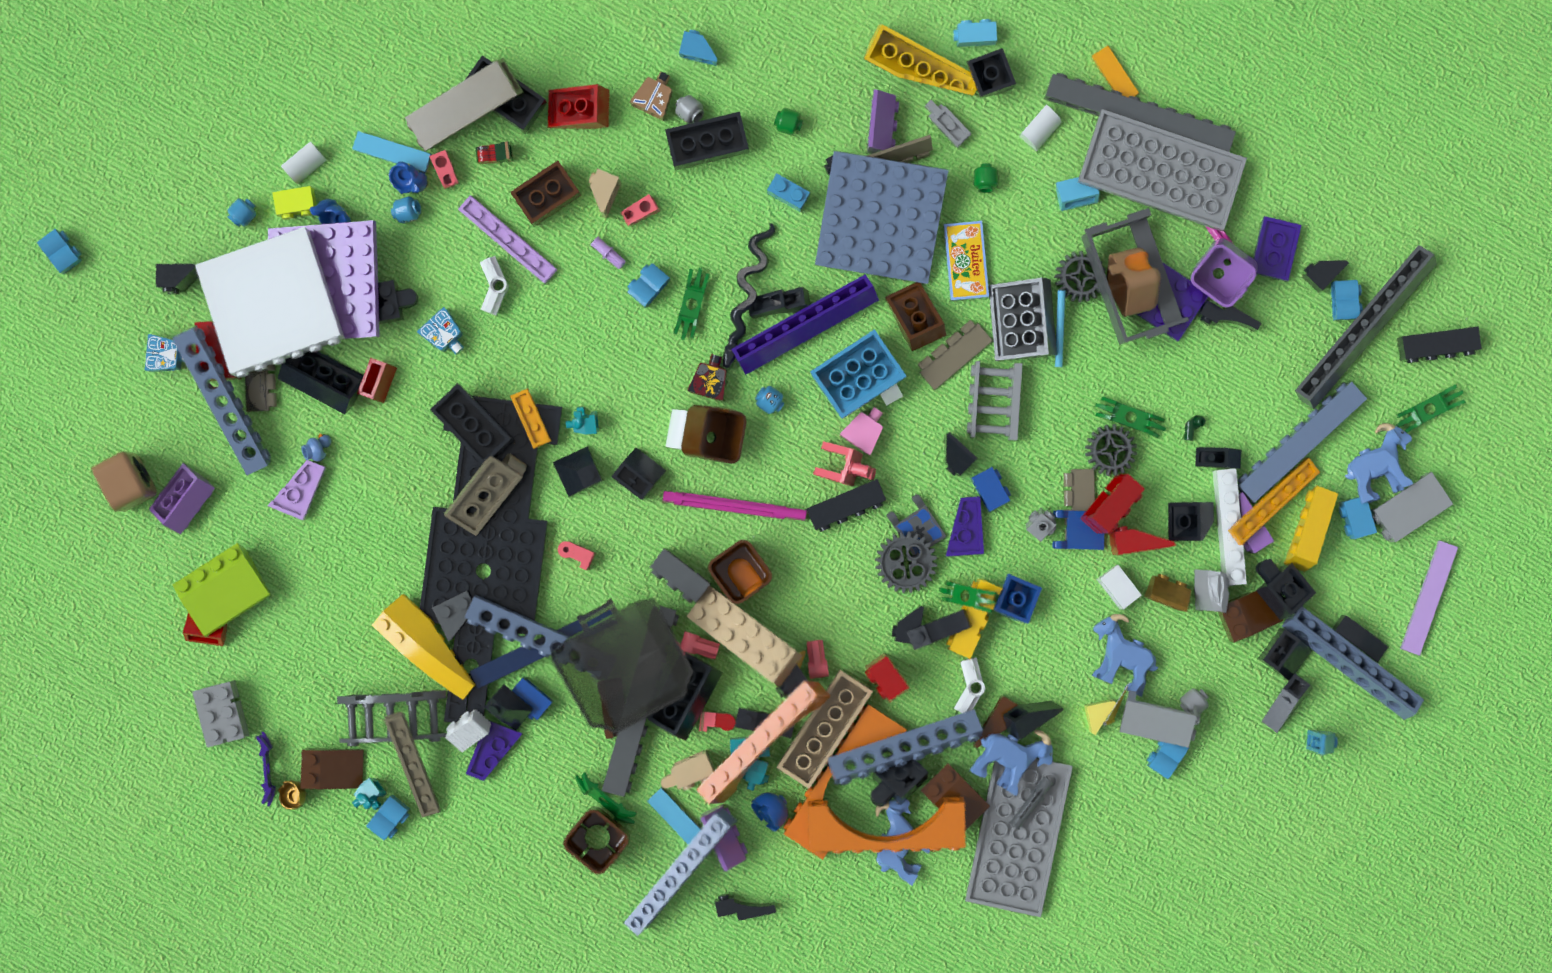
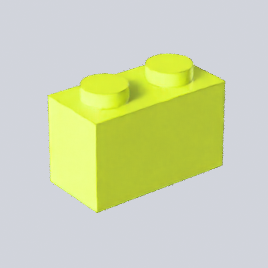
M311 186L272 192L276 215L283 220L293 219L294 215L299 214L301 216H311L310 207L317 205L314 188Z

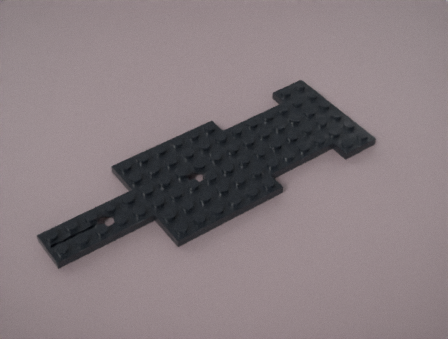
M472 396L514 439L496 459L502 462L508 454H512L524 462L527 467L521 480L476 536L445 517L444 513L447 508L433 507L420 609L433 623L440 624L432 607L468 591L472 599L474 595L480 596L535 621L548 521L529 519L538 447L533 449L511 400ZM535 404L551 439V442L546 444L558 445L563 407ZM443 425V431L450 432V430L445 425ZM460 443L453 501L482 465L462 443ZM482 491L479 493L478 498L485 499L489 493ZM470 506L467 508L466 512L469 514H473L476 512L477 508L474 506ZM482 563L489 565L491 569L489 577L485 579L480 578L476 574V568ZM484 611L481 617L484 620H490L492 613ZM501 619L499 625L502 628H507L510 625V621L508 619ZM467 620L455 634L453 652L456 655V660L463 667L468 659L476 660L480 667L492 660L495 634L486 631L485 626L480 624L474 626L468 623ZM524 626L517 629L518 634L526 635L528 629ZM475 684L469 696L467 695L463 700L448 690L444 722H458L466 712V708L468 713L477 709V712L484 716L488 684L477 688Z

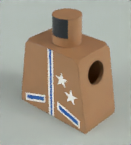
M660 71L656 80L647 77L630 101L631 106L664 121L673 92L670 87L666 86L670 76Z

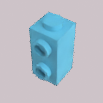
M990 19L980 20L979 23H972L971 20L961 21V24L957 25L956 30H953V39L957 41V47L995 45L997 42L996 22H991Z

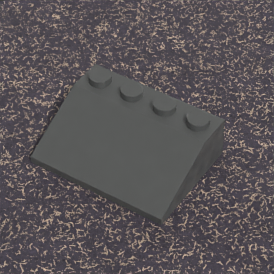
M1035 278L989 285L995 361L1057 355L1051 279Z

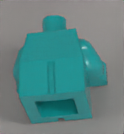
M577 407V411H574L573 420L566 421V428H573L575 433L585 435L597 434L599 431L597 411L587 415L585 414V407Z
M756 759L742 778L748 781V790L754 791L756 784L760 785L768 782L769 775H765L768 762Z
M368 778L354 793L356 799L352 804L356 808L363 805L365 809L372 807L373 810H377L381 807L377 798L384 797L387 793L376 778Z

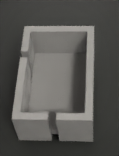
M235 680L192 691L207 748L249 736L241 701L232 703L231 700L239 697Z

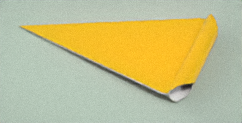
M1128 685L1122 693L1121 697L1119 698L1118 702L1114 706L1107 720L1103 722V725L1107 726L1115 722L1114 718L1117 714V711L1128 688Z

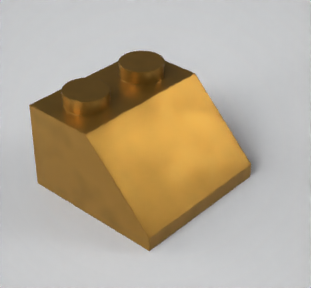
M1162 574L1152 576L1144 597L1173 609L1187 612L1191 590L1186 588L1187 584L1180 581L1172 583L1168 581L1169 577Z

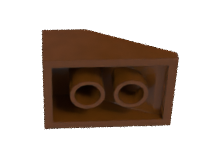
M920 282L911 284L885 297L900 331L912 352L946 336L945 324Z
M1256 590L1229 600L1226 613L1218 612L1229 642H1237L1283 621V619L1280 620Z
M303 749L300 789L358 788L363 783L364 750Z
M947 764L921 789L922 793L938 809L943 804L944 797H963L965 802V831L990 807L950 764Z

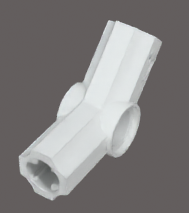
M493 256L480 262L490 286L481 310L497 316L509 285L496 257ZM498 281L504 283V287L500 291L494 288Z
M977 657L960 661L966 688L954 709L961 713L973 710L978 699L985 691ZM975 682H978L981 686L977 693L971 691V685Z

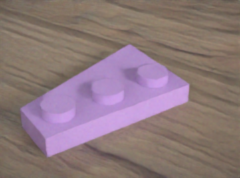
M306 460L287 485L280 490L279 494L267 506L300 520H305L326 467Z

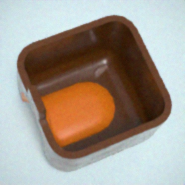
M747 540L736 542L712 559L708 565L710 574L727 598L734 604L744 602L768 585L772 579L770 569Z

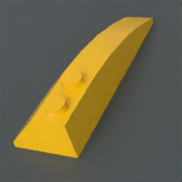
M878 25L864 57L866 61L899 78L972 96L975 94L977 88L970 71L885 25Z
M402 594L379 615L372 626L419 669L462 700L465 699L474 688V682L464 667L458 663L452 649L450 650L447 647L444 637L437 632L433 621L405 594Z

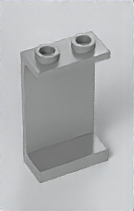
M1427 472L1413 485L1379 507L1372 508L1371 514L1376 525L1379 524L1383 530L1381 534L1385 540L1397 542L1453 505L1434 474Z
M1129 690L1121 720L1120 732L1189 748L1190 741H1194L1196 735L1194 726L1199 725L1201 714L1197 713V705H1194L1192 713L1136 701L1137 692Z

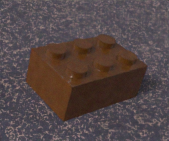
M558 160L510 192L533 227L581 196Z

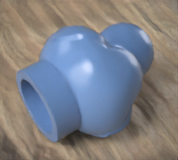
M321 433L318 435V439L310 438L306 445L301 447L304 458L314 461L323 460L326 457L323 448L331 445V438Z

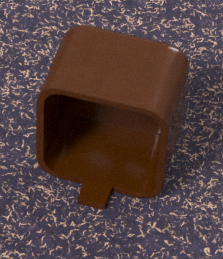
M702 405L691 406L686 415L681 443L682 452L689 457L730 464L738 462L741 456L746 429L745 415L731 409ZM709 432H713L715 436L714 441L711 443L707 441V434Z

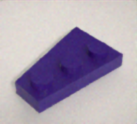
M980 497L960 498L945 556L984 554Z
M490 721L489 733L478 741L466 774L484 781L523 733Z

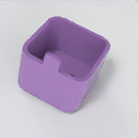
M1219 238L1213 242L1195 265L1191 274V282L1221 306L1231 307L1243 296L1255 279L1258 265L1253 258L1230 241ZM1227 258L1230 259L1231 264L1225 265L1224 260ZM1214 269H1223L1224 276L1222 278H1215L1213 276Z

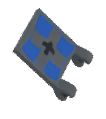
M915 494L912 496V500L918 507V510L902 521H899L892 511L886 516L899 535L900 531L903 532L904 536H907L908 531H910L911 536H914L917 532L918 539L924 536V543L931 542L928 547L930 548L945 538L946 535L921 497ZM915 546L909 549L913 556L917 555L920 551Z

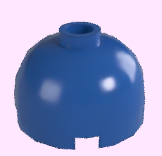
M766 792L751 801L754 813L760 821L764 819L768 823L766 827L770 830L777 831L785 823L788 817V809L786 807L787 801L782 795L777 796L774 793Z

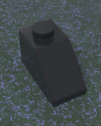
M1347 260L1318 261L1314 264L1311 262L1304 269L1306 273L1302 278L1317 292H1321L1349 262Z
M1196 447L1195 466L1240 469L1242 450Z
M918 606L897 621V626L893 625L891 636L895 637L894 641L912 644L907 632L921 626L923 606Z

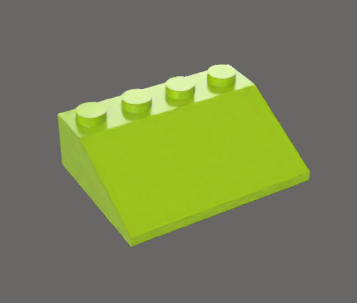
M238 543L173 584L180 601L205 637L270 596L248 551Z

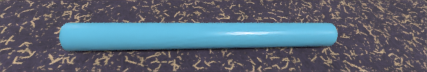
M1058 290L1057 355H1055V367H1063L1066 290Z

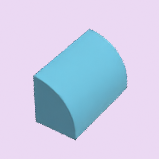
M1079 177L1056 182L1057 197L1061 211L1097 203L1099 200L1098 189L1078 183Z

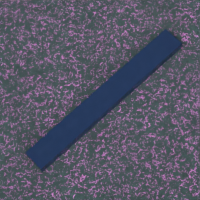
M609 605L557 631L580 641L618 622ZM543 636L535 640V642L541 644L546 638ZM555 642L552 648L555 651L561 650L563 644ZM520 647L471 670L470 673L477 688H480L545 656L539 654V650L533 647L531 650Z

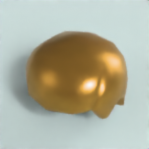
M284 781L283 785L278 789L280 803L287 810L300 808L306 800V790L300 789L301 783L298 781Z

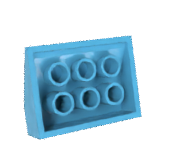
M875 329L810 371L813 379L841 419L907 377Z

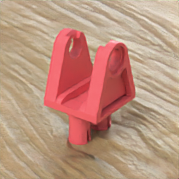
M822 442L821 449L845 456L844 470H841V473L815 467L813 475L852 487L857 476L870 480L874 479L876 469L861 464L862 453L844 446Z

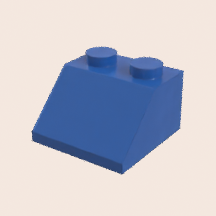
M1007 574L994 610L1017 622L1029 624L1042 588Z

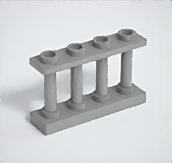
M975 361V364L971 365L970 376H974L973 384H970L969 387L972 403L968 404V414L971 415V422H967V434H970V438H975V432L1005 434V436H1008V441H1017L1022 364L1014 363L1013 368L998 369L980 367V361ZM979 375L1009 377V379H1012L1011 387L979 386ZM978 394L1007 396V398H1010V406H978ZM977 413L1006 415V417H1009V425L1005 427L976 425Z

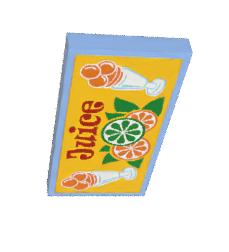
M982 221L944 224L950 300L988 298L989 290Z

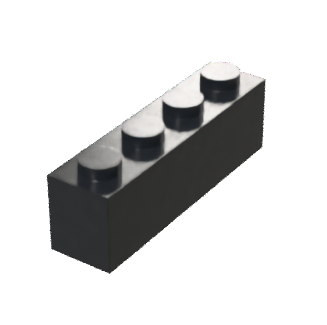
M1479 326L1397 338L1400 361L1407 360V363L1419 362L1418 358L1425 357L1426 361L1437 360V356L1445 355V358L1457 357L1456 353H1464V356L1475 355V351L1482 349Z
M878 479L809 507L806 510L814 529H819L822 532L831 528L829 524L837 521V524L848 521L847 516L854 514L857 517L865 514L866 508L872 506L874 510L883 506V501L886 498Z

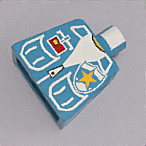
M445 307L438 311L417 331L442 352L450 348L457 355L464 349V346L458 341L463 333Z
M148 334L145 371L180 370L181 363L184 360L174 341Z

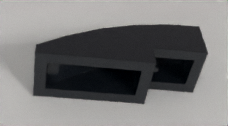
M1341 615L1332 628L1377 663L1388 648L1381 640L1346 615Z

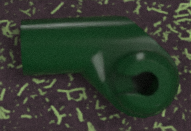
M1193 416L1185 423L1184 440L1194 441V431L1205 424L1203 416Z

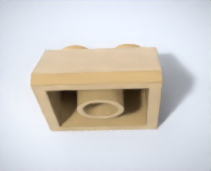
M597 168L596 173L592 172L589 183H591L590 187L602 216L607 218L622 183L619 177Z

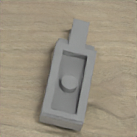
M932 100L925 105V108L931 113L928 117L957 148L971 135L969 130L946 106L944 107L942 104L937 106Z

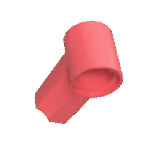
M685 631L679 650L715 659L720 644Z
M823 640L808 641L807 653L809 657L808 669L810 679L829 677Z

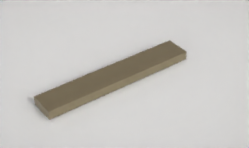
M404 712L384 716L385 724L421 816L425 817L440 813L441 808Z

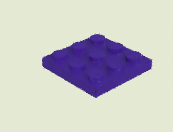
M1163 263L1182 319L1186 317L1189 319V321L1168 328L1169 332L1164 333L1178 342L1208 296L1195 287L1189 279ZM1158 305L1150 311L1136 314L1155 328L1164 325Z

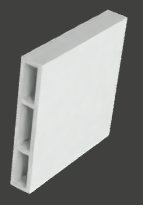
M306 227L195 265L231 375L237 376V378L245 377L249 374L248 372L253 370L262 371L267 368V365L273 363L274 365L282 364L285 362V359L290 357L293 359L302 357L303 353L307 351H319L322 349V346L327 344L329 346L339 344L340 340L345 339L311 233Z

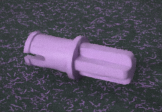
M599 236L594 239L591 246L603 255V259L606 258L617 269L624 266L626 261L613 250V247H609Z

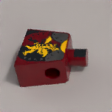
M711 354L709 364L700 363L687 391L723 402L727 371L719 368L722 357Z

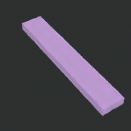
M471 195L458 208L461 213L544 284L556 273L557 269Z
M1438 541L1400 649L1420 656L1458 547Z

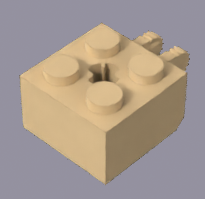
M707 750L675 762L671 774L661 779V786L667 789L677 785L678 789L683 788L685 791L694 787L697 781L701 780L703 783L715 771Z

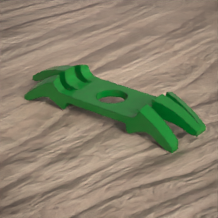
M702 268L698 269L694 285H691L693 269H689L686 289L673 333H678L680 325L684 321L681 340H685L690 323H693L690 338L694 339L710 275L706 273L701 288ZM689 299L697 301V307L693 310L688 309L686 306V302Z
M1455 384L1397 414V418H1400L1410 412L1412 413V415L1396 424L1397 427L1415 420L1416 423H1413L1404 430L1408 433L1430 419L1466 403L1463 399L1448 405V402L1464 393L1463 390L1444 397L1443 395L1457 388ZM1428 403L1433 404L1435 407V411L1431 415L1427 414L1424 410L1425 405Z
M1102 397L1101 400L1115 405V408L1098 403L1095 405L1097 408L1112 413V416L1096 413V417L1117 422L1155 438H1158L1159 434L1146 429L1147 426L1166 431L1165 427L1149 421L1150 418L1160 422L1165 421L1164 418L1154 414L1143 412L1106 397ZM1128 412H1134L1136 415V420L1133 423H1129L1125 419V415Z
M948 580L944 584L954 587L953 590L939 588V592L952 596V598L942 597V601L993 613V609L980 606L979 602L995 605V601L981 597V594L996 596L997 592L964 586ZM967 590L969 598L967 601H964L962 595Z
M586 772L582 774V779L576 775V782L583 795H589L614 815L615 820L628 824L635 823L629 817H635L636 812L626 810L622 803H616L598 788L599 784L589 780ZM601 797L606 799L608 803L604 802Z

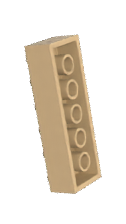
M711 586L706 589L686 616L779 687L803 656Z
M841 669L826 689L831 697L819 709L811 712L777 764L779 770L810 789L827 763L828 758L831 757L873 692Z

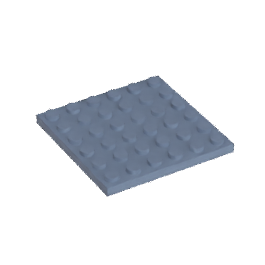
M834 151L815 265L928 284L948 169Z

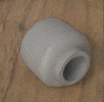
M687 95L677 100L676 115L686 123L698 122L704 115L703 104L693 96Z
M1192 688L1180 698V706L1185 712L1192 713L1194 705H1197V713L1201 714L1209 707L1207 702L1209 697L1202 689L1198 691Z

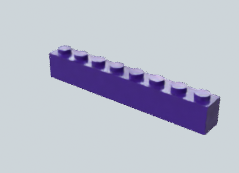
M865 274L731 350L746 375L879 301L874 286Z

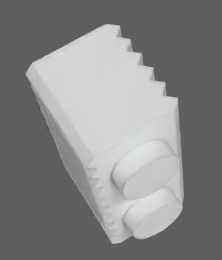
M477 709L470 713L465 712L458 722L455 723L453 721L448 725L445 738L463 753L464 750L489 733L491 722L480 712H477Z

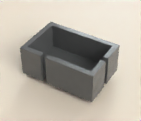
M666 548L662 550L650 566L653 569L651 572L659 579L665 578L668 581L666 585L674 591L679 589L683 592L682 597L690 603L692 601L697 602L711 584Z

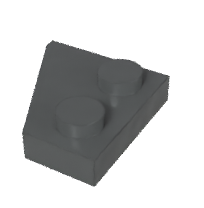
M468 591L432 607L448 641L453 639L454 635L467 620L465 614L472 601Z

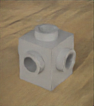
M1042 508L1038 511H1033L1028 518L1029 521L1026 523V530L1041 542L1047 535L1050 536L1055 531V515L1051 511H1045Z

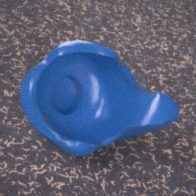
M398 162L389 171V181L401 194L421 192L428 184L425 173L418 172L416 168L406 162Z
M333 199L322 200L318 205L310 207L311 214L319 216L321 224L351 222L347 211Z

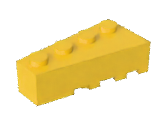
M1315 486L1307 492L1305 497L1307 502L1300 513V521L1285 558V565L1293 563L1298 570L1306 572L1317 564L1338 493L1320 486Z
M977 579L976 582L973 581L970 586L997 592L999 595L1003 589L982 579ZM981 594V597L993 600L996 604L995 596ZM979 602L980 606L993 609L995 606L994 604ZM962 605L961 609H965L972 627L949 636L946 644L949 645L948 650L971 659L981 637L980 631H983L989 617L987 615L990 612Z

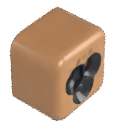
M122 451L91 467L92 473L111 508L116 512H126L153 498L157 493L151 477L136 453Z

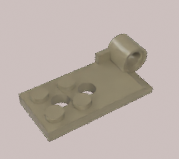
M508 454L502 462L491 455L445 511V517L476 536L521 480L527 465L512 454ZM482 491L489 493L485 499L478 498V495ZM470 506L477 508L473 514L467 513L466 510Z

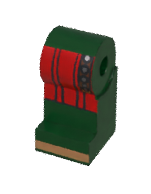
M509 141L475 148L477 164L513 162L512 148Z

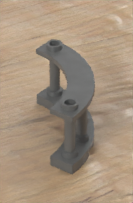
M446 690L411 692L407 694L337 696V704H345V708L348 709L349 738L339 739V743H347V746H359V743L392 742L388 729L387 736L374 737L372 707H374V703H384V706H386V716L394 714L396 702H406V705H408L409 728L414 740L429 739V742L441 741V737H446V733L438 732L437 703L439 699L446 698ZM420 700H427V703H429L431 733H417L416 704ZM357 704H362V707L365 708L366 737H357L355 712Z

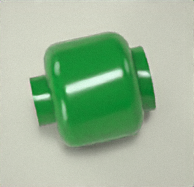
M783 108L781 111L778 110L774 125L778 132L792 136L796 133V130H801L803 120H800L801 115L799 112Z
M981 164L980 167L974 170V187L981 193L993 192V189L998 187V170L992 167V164Z

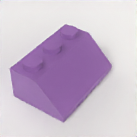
M874 89L867 154H873L895 146L896 139H892V133L897 130V120H894V113H898L899 101H896V95Z
M182 463L149 510L164 526L181 535L189 526L195 514L200 511L204 502L212 495L215 488L208 480Z
M723 804L701 814V821L704 826L717 811L724 808ZM728 807L724 808L731 815ZM736 825L731 827L714 848L724 872L746 860L745 854L748 853L744 842L741 844L739 842L738 836H740Z

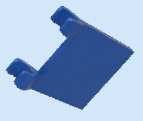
M1053 511L1055 518H1067L1066 541H1053L1052 547L1054 549L1104 550V533H1095L1080 519L1086 511Z

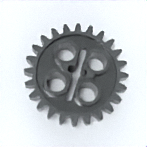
M900 531V537L893 533L892 540L886 537L887 545L881 543L880 545L883 550H877L881 557L875 558V561L880 562V564L875 566L876 569H881L878 572V576L884 575L882 583L889 581L888 588L894 585L896 592L900 587L902 588V593L905 592L906 588L912 593L913 587L920 591V584L926 587L925 580L932 581L929 574L936 573L932 567H937V563L932 562V560L937 559V556L931 555L935 549L928 548L931 542L924 543V536L918 539V533L916 532L914 536H911L910 531L907 532V536H904L903 532ZM903 545L906 547L908 561H912L909 562L911 576L909 579L906 575L905 564L901 563L904 561ZM913 546L918 547L920 550L915 556L909 554V549ZM898 550L901 555L899 558L893 559L890 557V552ZM919 565L923 570L920 574H914L912 568ZM900 568L904 571V574L901 577H895L893 571Z

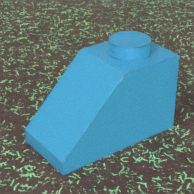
M695 30L684 31L679 51L680 58L717 66V57L704 36Z

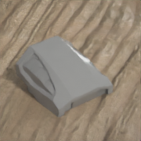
M1194 570L1196 610L1226 613L1229 598V579L1226 577V573L1211 570Z

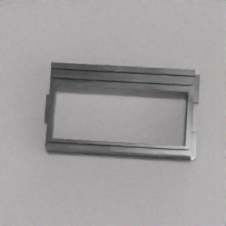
M1149 208L1127 215L1128 219L1111 225H1107V222L1087 228L1084 230L1085 234L1081 236L1119 345L1145 336L1146 339L1164 334L1169 332L1168 328L1189 321L1188 317L1182 319L1147 220L1151 216ZM1126 226H1130L1137 248L1146 250L1149 256V264L1160 272L1161 283L1157 305L1164 322L1162 326L1130 337L1126 335L1092 239L1093 237Z

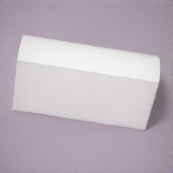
M1046 104L1019 137L1037 152L1062 121Z
M309 142L281 167L295 183L299 184L327 159L313 143Z
M672 409L665 447L681 450L687 411Z
M1119 565L1112 567L1097 578V581L1119 609H1125L1141 596Z

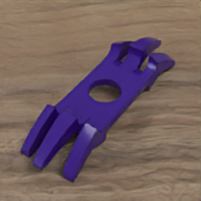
M262 731V735L256 736L261 745L259 756L263 758L265 783L261 786L265 791L262 804L268 802L267 806H270L276 792V787L271 783L269 750L273 747L267 734Z

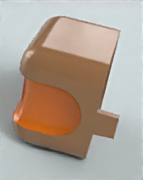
M1133 248L1109 255L1106 279L1115 304L1123 317L1150 311L1158 303L1161 275L1158 269L1152 268L1149 264L1148 253L1143 248Z

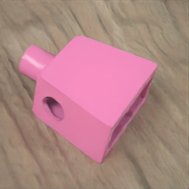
M873 407L868 416L860 412L840 433V436L870 456L883 429V426L877 423L883 413Z

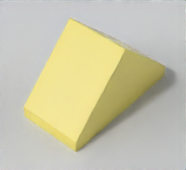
M1106 700L1084 705L1089 731L1092 734H1097L1103 722H1105L1116 705V702Z

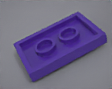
M1266 216L1263 217L1253 256L1258 265L1257 275L1286 282L1289 281L1302 225Z

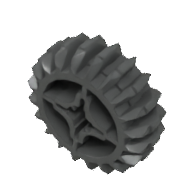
M1079 251L1078 257L1075 252H1072V259L1069 255H1066V262L1063 260L1059 262L1062 267H1056V271L1061 273L1054 276V278L1061 280L1055 283L1056 286L1062 285V288L1059 290H1066L1065 298L1072 295V302L1076 297H1078V303L1082 302L1083 297L1088 302L1090 301L1089 295L1095 299L1097 297L1095 292L1099 294L1101 292L1095 275L1087 272L1084 263L1091 266L1088 255L1086 254L1083 257V251ZM1078 262L1076 272L1067 274L1068 266ZM1080 272L1086 277L1082 281L1076 278ZM1066 279L1075 282L1077 291L1068 285ZM1095 280L1092 289L1083 292L1085 282Z
M1115 424L1112 425L1111 430L1108 425L1104 426L1105 431L1098 427L1097 431L1099 434L1092 432L1091 435L1094 439H1087L1089 443H1092L1085 446V449H1091V452L1085 453V456H1092V459L1087 462L1088 464L1095 462L1092 469L1095 470L1100 467L1099 474L1106 470V476H1110L1112 470L1113 475L1117 476L1118 470L1120 473H1125L1123 466L1127 469L1131 468L1128 461L1135 462V459L1130 456L1137 455V452L1131 449L1136 448L1137 444H1130L1134 437L1127 438L1130 434L1129 431L1122 434L1124 427L1121 426L1118 431H1116L1117 427ZM1111 435L1119 437L1124 445L1115 444ZM1105 436V446L1102 449L1096 450L1098 441ZM1109 445H1111V448H1120V450L1113 452V456L1111 453L1102 452L1107 450ZM1126 451L1124 459L1117 465L1118 453ZM1097 456H1106L1111 466L1103 464Z

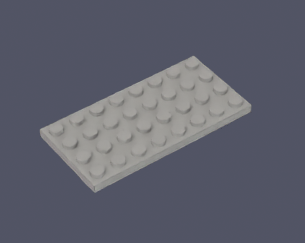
M1101 109L1077 182L1195 223L1224 231L1247 158Z
M1036 758L1023 773L1018 783V794L1016 796L996 784L1004 772L1005 766L994 761L986 802L990 807L982 816L965 901L1041 917L1072 765L1053 761L1050 765L1042 764L1038 767L1039 758ZM1043 776H1045L1054 784L1044 795L1045 799L1038 803L1018 830L1009 822L1030 796V791L1034 790L1043 779ZM1043 788L1040 789V791H1039L1038 794L1034 797V799L1032 800V802L1036 799V797L1039 795V793L1042 791ZM1030 804L1028 805V807L1026 808V810L1023 812V814L1020 816V818H1022V816H1023V815L1025 814V812L1028 810V808L1030 807Z

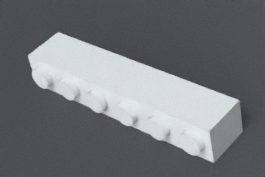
M1236 469L1213 471L1221 570L1223 573H1226L1229 585L1247 584L1243 545H1238L1228 532V529L1241 518Z

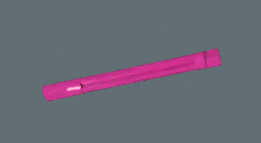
M664 491L663 502L674 503V505L778 519L786 518L801 521L806 519L807 510L787 508L786 506L683 492Z

